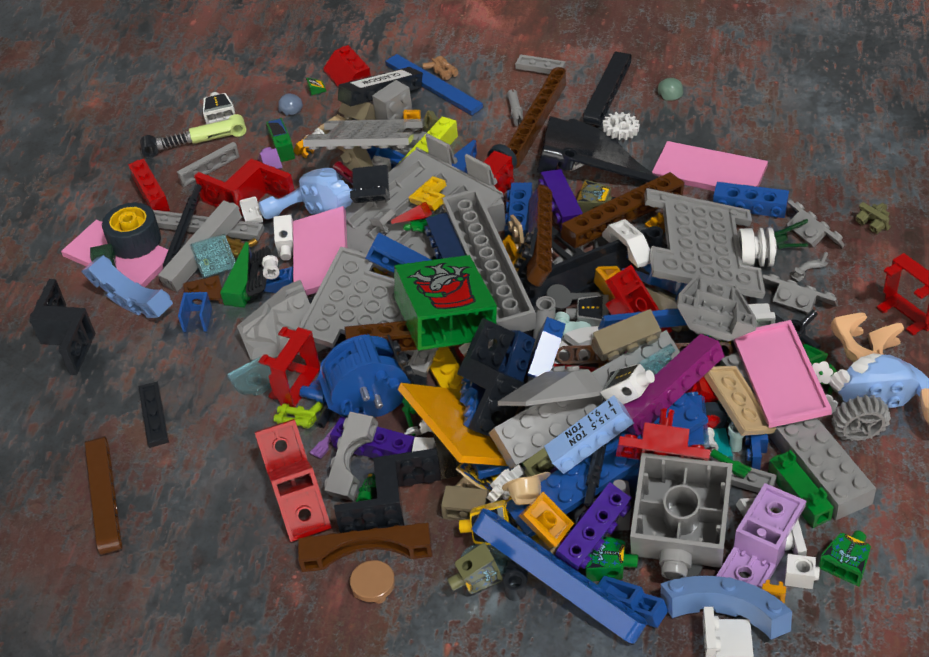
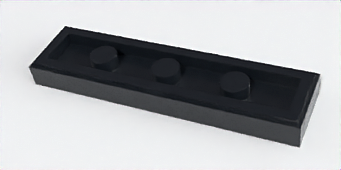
M158 381L138 386L149 448L169 443Z

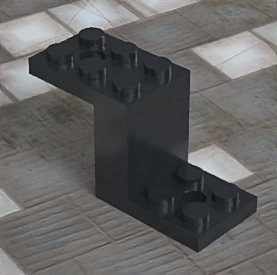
M49 279L43 288L40 298L36 302L33 312L30 314L29 321L35 330V335L38 337L40 344L59 345V353L62 355L69 374L77 375L96 333L86 308L66 307V302L57 280Z
M482 318L457 374L486 389L469 428L491 437L489 432L496 426L514 417L519 407L498 406V401L526 383L499 370L515 332ZM493 340L492 346L488 348L489 342ZM494 412H497L496 417L492 420V415Z
M437 449L374 457L377 499L334 505L340 533L371 530L373 528H388L396 525L404 526L400 487L441 481Z

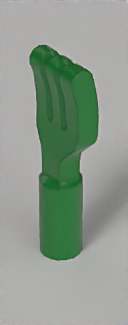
M713 449L710 453V456L719 462L732 463V473L744 479L748 472L752 470L739 461L731 460L716 449Z

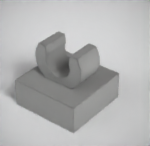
M381 209L370 221L373 226H380L381 230L388 231L386 223L394 225L390 221L395 213L392 209Z

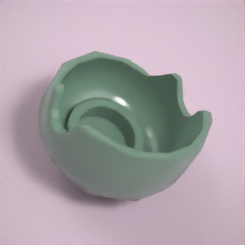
M665 78L658 84V94H661L664 100H676L683 95L682 83L676 78Z

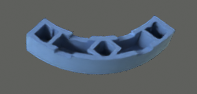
M104 255L94 259L81 271L96 288L100 286L107 292L105 296L136 315L142 313L147 318H157L173 304L167 292L162 289H148L137 282H133L112 265L110 259Z
M691 576L661 583V598L664 599L668 613L672 618L689 613H698L704 607H713L716 613L734 617L740 615L749 619L752 625L759 628L771 640L791 632L792 611L778 598L755 585L719 576Z

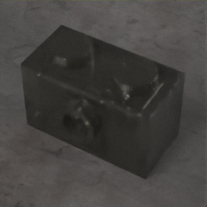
M433 434L441 479L461 476L462 474L456 470L461 463L457 461L441 440Z

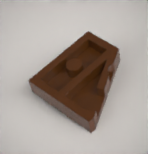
M219 275L183 283L185 293L207 292L209 300H217L219 304H224L220 293L222 287Z

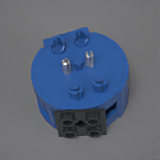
M369 334L359 335L341 342L329 352L322 365L323 377L319 381L330 410L345 418L348 417L349 412L376 418L391 412L402 403L404 397L398 391L400 383L410 384V382L415 384L412 378L415 374L411 366L407 365L409 359L405 351L401 352L402 349L397 340L393 341L389 334L387 335L389 340L378 336H370Z

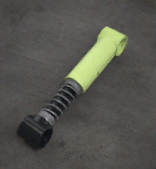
M234 114L227 120L189 128V131L183 132V134L179 133V135L174 134V136L170 135V137L166 136V138H155L152 135H145L140 140L143 156L152 158L165 147L168 149L169 146L172 148L173 145L177 146V144L180 146L182 143L185 145L186 142L197 144L230 135L240 137L246 133V125L241 115Z

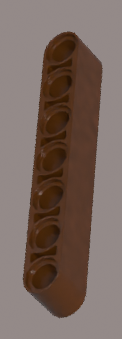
M104 436L85 441L95 537L100 555L122 550L110 448L107 438Z

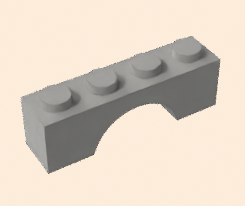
M349 412L348 417L344 420V431L342 437L337 442L336 456L331 460V471L324 482V491L330 496L354 501L360 481L351 472L350 460L358 447L373 442L378 422L373 416Z

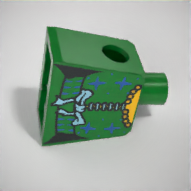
M858 530L854 531L852 536L840 533L822 553L819 564L820 569L860 587L871 546L865 543L866 535Z
M605 536L603 538L605 543L598 552L594 550L590 555L592 560L586 567V577L592 582L601 581L604 576L621 580L623 579L624 567H638V555L625 554V541Z

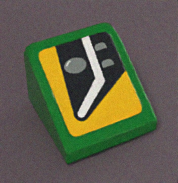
M306 78L311 95L327 91L323 81Z

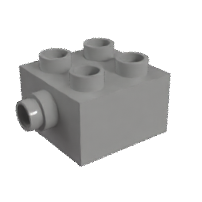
M642 453L630 534L631 554H637L638 557L659 559L661 575L672 580L687 577L688 570L691 569L692 564L721 568L733 464Z

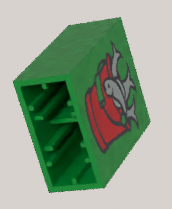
M470 255L394 265L395 300L418 351L471 343L482 318L496 324L497 305Z

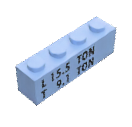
M613 395L544 447L552 464L564 474L634 424L625 406Z

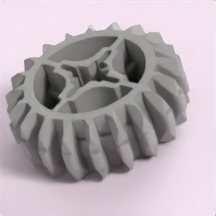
M866 394L863 397L857 395L855 399L849 398L848 402H842V406L836 407V411L832 413L833 418H831L837 436L841 437L842 440L848 439L850 442L853 440L872 439L873 436L880 435V431H885L886 426L890 425L889 420L891 419L887 404L880 397L876 398L874 395L868 397Z

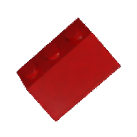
M349 45L335 50L323 68V71L337 87L339 84L371 76L368 65Z

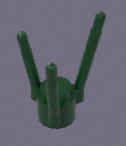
M808 219L797 222L782 230L774 231L776 246H779V249L808 247L807 243L785 244L788 241L787 232L808 223Z

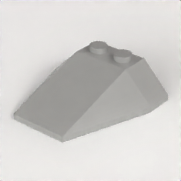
M698 273L678 294L677 307L689 329L697 334H706L717 340L731 341L756 330V317L734 283Z
M565 366L552 367L553 371L540 374L499 400L498 406H530L602 395L600 392L603 387L589 369H579V366H568L567 369H565Z

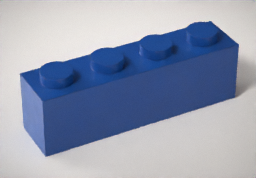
M379 232L366 256V259L393 273L394 265L431 260Z

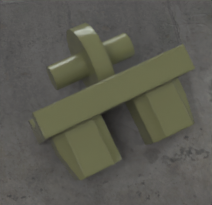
M864 202L859 205L860 211L856 215V221L859 224L865 225L870 220L872 223L869 227L876 234L883 229L888 231L891 228V225H889L890 218L888 217L890 213L886 211L887 205L885 203H880L878 206L873 204L872 207Z

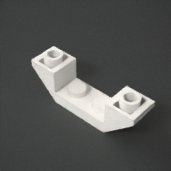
M626 219L608 225L603 231L602 237L609 243L619 239L627 246L628 258L637 268L651 263L650 248L644 235Z

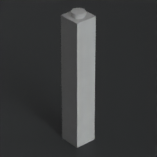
M223 200L158 274L164 287L178 292L183 283H186L199 268L191 247L192 245L219 237L224 239L238 223L242 216L239 207L235 203Z

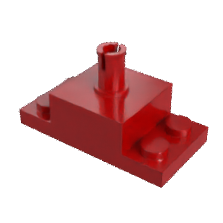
M632 265L605 281L615 297L605 304L611 315L644 312L649 309L651 311L659 310ZM671 327L660 328L661 333L665 330L668 333L672 331Z
M667 408L660 409L659 424L645 422L640 439L630 434L619 437L616 456L641 460L642 453L708 461L710 450L705 449L702 445H691L689 447L690 429L673 427L674 410L669 409L666 418Z

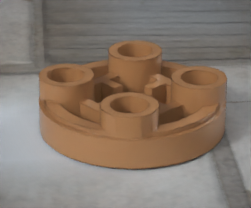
M370 560L358 565L350 577L353 595L362 601L383 603L395 586L392 568L385 562Z

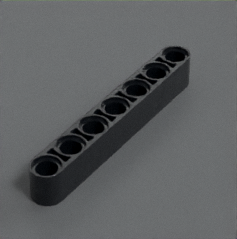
M614 52L585 109L583 123L601 126L630 67L631 54Z

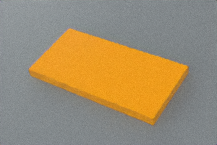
M400 383L398 391L459 463L508 466L491 437L473 431L463 425V413L466 408L448 388Z

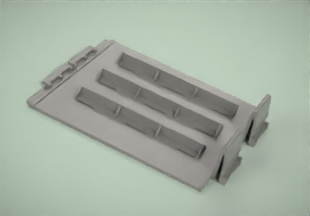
M427 133L425 137L429 153L416 147V150L388 172L390 200L365 203L353 202L345 208L347 248L368 254L379 232L432 260L435 257V248H431L429 237L426 236L425 230L424 232L405 231L403 229L404 224H410V221L395 223L394 225H389L387 222L386 226L389 230L383 231L380 229V226H373L370 219L381 209H392L395 213L392 217L394 219L418 206L411 203L408 197L432 176L445 180L447 186L440 192L445 197L477 188L487 210L504 196L503 192L493 188L491 185H495L498 182L494 178L490 165L466 154L467 173L452 166V163L456 164L458 161L457 157H454L450 145ZM443 204L439 209L431 210L432 215L444 213ZM374 264L373 267L383 273L388 272L387 275L394 278L393 272Z

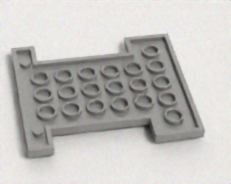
M425 120L326 121L324 123V130H329V133L308 135L303 139V147H309L310 150L320 149L319 147L326 146V149H336L337 146H344V149H353L354 146H361L362 149H369L372 146L389 148V145H396V148H406L414 137L413 132L403 131L406 128H411V131H419L425 126Z
M646 188L644 193L645 205L663 208L667 249L651 247L652 277L688 284L698 273L736 284L742 295L763 299L765 288L761 268L743 265L736 224L750 226L752 222L750 210Z
M345 247L339 248L299 326L300 328L312 331L315 343L333 348L340 333L345 334L344 327L404 321L395 300L394 278L371 272L375 263L366 259L367 254ZM438 348L405 351L406 354L412 355L408 365L411 366L414 374L426 377Z

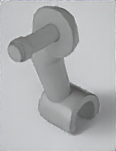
M824 252L822 259L807 261L799 268L795 267V273L791 277L800 282L805 277L806 270L827 266L828 263L825 260L828 252Z

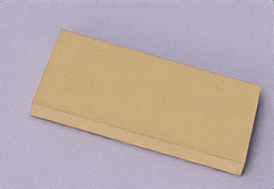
M714 366L704 375L741 436L774 433L776 427H768L755 394L736 366Z

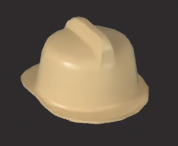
M544 472L530 477L513 479L505 483L502 489L509 492L512 500L517 505H529L541 494V482L551 474L550 472Z

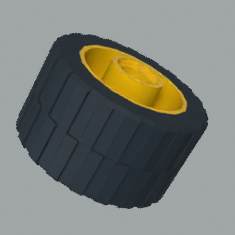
M133 202L119 205L111 209L102 220V229L109 249L117 257L125 259L139 258L149 254L160 243L161 233L154 211L150 206L143 203Z

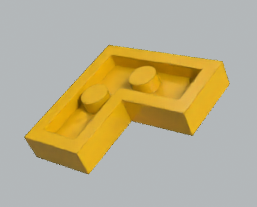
M432 176L408 198L415 205L427 202L430 210L435 211L443 204L442 198L445 195L440 192L447 186L446 182L443 179Z

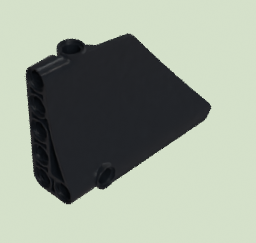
M550 116L537 173L541 174L544 171L556 170L557 164L561 169L569 171L573 169L575 162L646 182L658 178L656 174L638 163L615 138L612 139V135L607 136L603 130L576 119H569L567 121Z

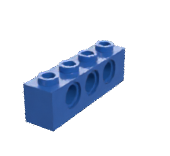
M532 182L511 183V190H507V200H510V202H506V211L509 213L505 215V222L508 224L510 215H514L522 224L524 238L528 233L529 199L533 195ZM505 226V236H512L508 226Z
M717 182L713 202L748 209L751 214L785 218L789 190Z

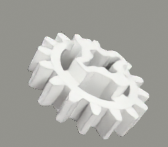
M615 112V115L609 114V117L605 116L602 127L603 132H606L607 136L612 135V139L618 138V140H621V138L627 140V137L633 138V135L637 136L640 125L639 120H635V116L630 117L629 113L624 114V112H621V114Z
M519 464L511 471L505 469L490 484L493 488L487 496L490 502H496L502 498L508 500L511 496L509 492L502 489V486L513 479L522 478L525 475L524 469Z

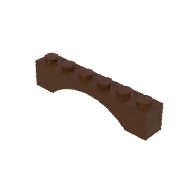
M429 523L396 525L388 528H373L371 530L298 538L302 572L324 570L338 559L364 550L392 551L409 559L432 557Z

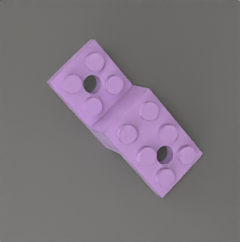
M764 483L736 529L734 547L716 576L744 581L762 589L763 583L767 579L770 580L785 554L787 537L804 510L806 500ZM774 507L779 508L781 512L773 513L770 509ZM748 572L751 576L742 578L739 573Z

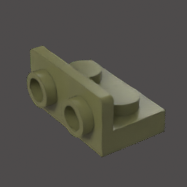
M545 448L523 462L526 467L524 471L528 477L544 473V471L548 472L556 467L552 464Z

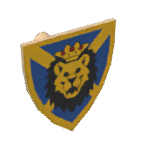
M461 463L456 468L463 475L456 486L486 489L488 493L492 491L491 483L487 478L478 479L471 463Z

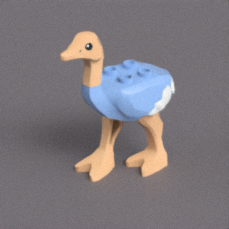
M865 313L835 317L831 323V329L834 335L840 339L847 358L853 364L847 371L840 369L831 376L829 383L831 388L845 402H848L849 398L855 399L857 395L859 397H863L865 394L868 397L874 395L876 398L880 397L887 404L888 408L903 406L915 394H918L924 419L929 425V378L910 363L892 355H883L884 349L900 344V340L896 336L904 330L902 323L892 324L870 332L868 334V341L871 350L860 346L853 339V337L863 334L862 327L858 325L867 318Z

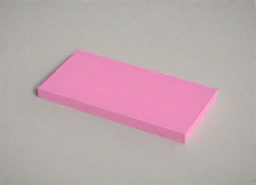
M667 141L652 173L660 177L671 172L684 181V185L715 191L717 182L759 187L767 169L768 161Z
M344 206L293 221L294 282L301 280L307 295L317 293L339 248H347L346 210Z
M95 220L68 244L61 253L63 257L84 266H88L94 259L104 255L110 259L112 265L133 282L146 287L163 270V262L168 249L158 245L149 254L139 258L125 259L117 257L109 249L102 229V222Z
M791 320L756 327L755 331L733 339L769 428L831 415L832 408Z

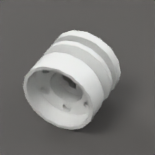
M752 228L739 229L738 239L743 265L753 267L755 259H758L759 266L764 267L766 258L767 267L774 266L776 239L773 228H766L765 235L763 228H759L757 236H754Z

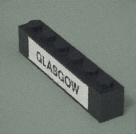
M406 67L339 84L338 101L350 107L373 101L372 95L395 80L408 86L410 91L419 89L422 86L423 73L414 68Z

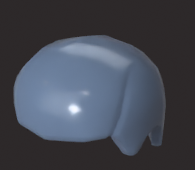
M291 93L283 95L278 102L279 113L283 112L286 116L299 113L303 107L301 98Z

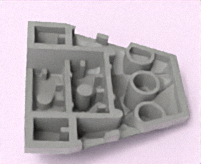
M301 280L282 287L237 326L251 361L260 360L263 354L273 358L278 357L289 341V338L278 335L282 327H288V329L296 331L310 306ZM315 343L317 353L329 348L328 346Z

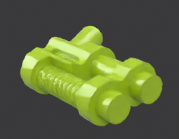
M317 402L309 410H304L303 406L296 408L289 407V404L279 405L277 408V413L279 414L274 415V422L280 424L295 419L297 426L310 429L317 420L316 413L323 408V405Z

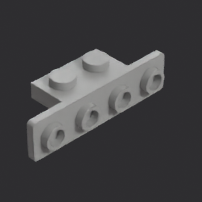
M792 200L788 201L790 207L797 214L786 224L787 226L808 219V223L792 230L802 239L815 247L826 235L843 248L845 246L842 241L843 237L837 231H830V227L824 221H817L816 215L811 211L808 213L804 211V206L798 201L796 203Z
M763 274L762 276L764 283L778 287L773 298V303L806 314L813 309L816 300L834 306L838 304L837 298L830 292L824 291L820 293L814 287L807 285L802 287L792 280L783 281L774 274H769L768 276Z

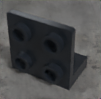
M387 165L352 169L353 191H350V198L354 203L390 200Z
M536 227L533 228L531 233L528 232L526 234L524 243H520L517 253L519 256L514 263V268H516L519 278L527 276V264L533 256L538 232Z

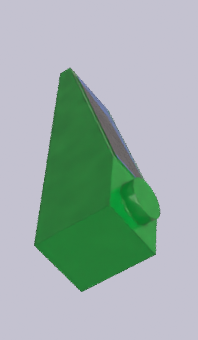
M282 118L267 121L266 124L273 146L277 150L280 161L285 162L295 159L293 145Z
M245 242L220 292L223 303L226 306L245 308L247 302L251 299V296L249 297L246 293L247 281H249L252 267V253L248 242Z

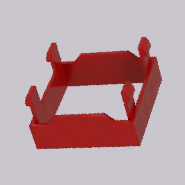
M903 253L894 258L892 265L886 267L883 271L886 273L883 292L886 293L885 301L876 308L886 313L889 309L895 307L915 322L907 327L906 331L911 335H916L922 329L929 331V304L925 314L898 294L897 291L901 272L904 269L925 285L914 291V295L923 299L929 295V270Z
M282 327L278 335L289 338L285 347L277 358L263 354L258 362L270 366L271 374L268 377L272 390L268 397L273 400H279L281 406L282 404H289V407H296L302 398L300 397L301 387L303 385L309 387L320 371V363L312 331L300 327L296 331L288 329V327ZM298 352L305 360L306 365L292 362ZM286 370L301 373L291 388L288 384Z

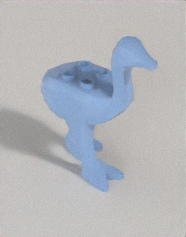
M333 168L316 169L303 174L299 180L300 187L279 199L271 196L258 203L259 210L263 218L271 219L274 216H279L283 209L299 202H304L307 211L312 215L341 206L347 208L353 203L350 198V191H353V188H349L348 184L341 180L343 177Z

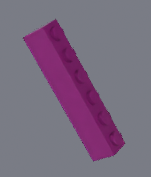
M700 334L654 375V382L648 385L639 398L623 404L634 422L625 430L639 436L645 422L653 423L660 416V409H668L724 358L719 341Z

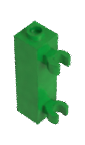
M789 450L784 454L774 456L769 460L768 473L777 475L776 484L782 491L806 500V506L801 515L808 524L815 528L830 521L834 507L827 500V493L822 487L818 489L798 465L796 455Z

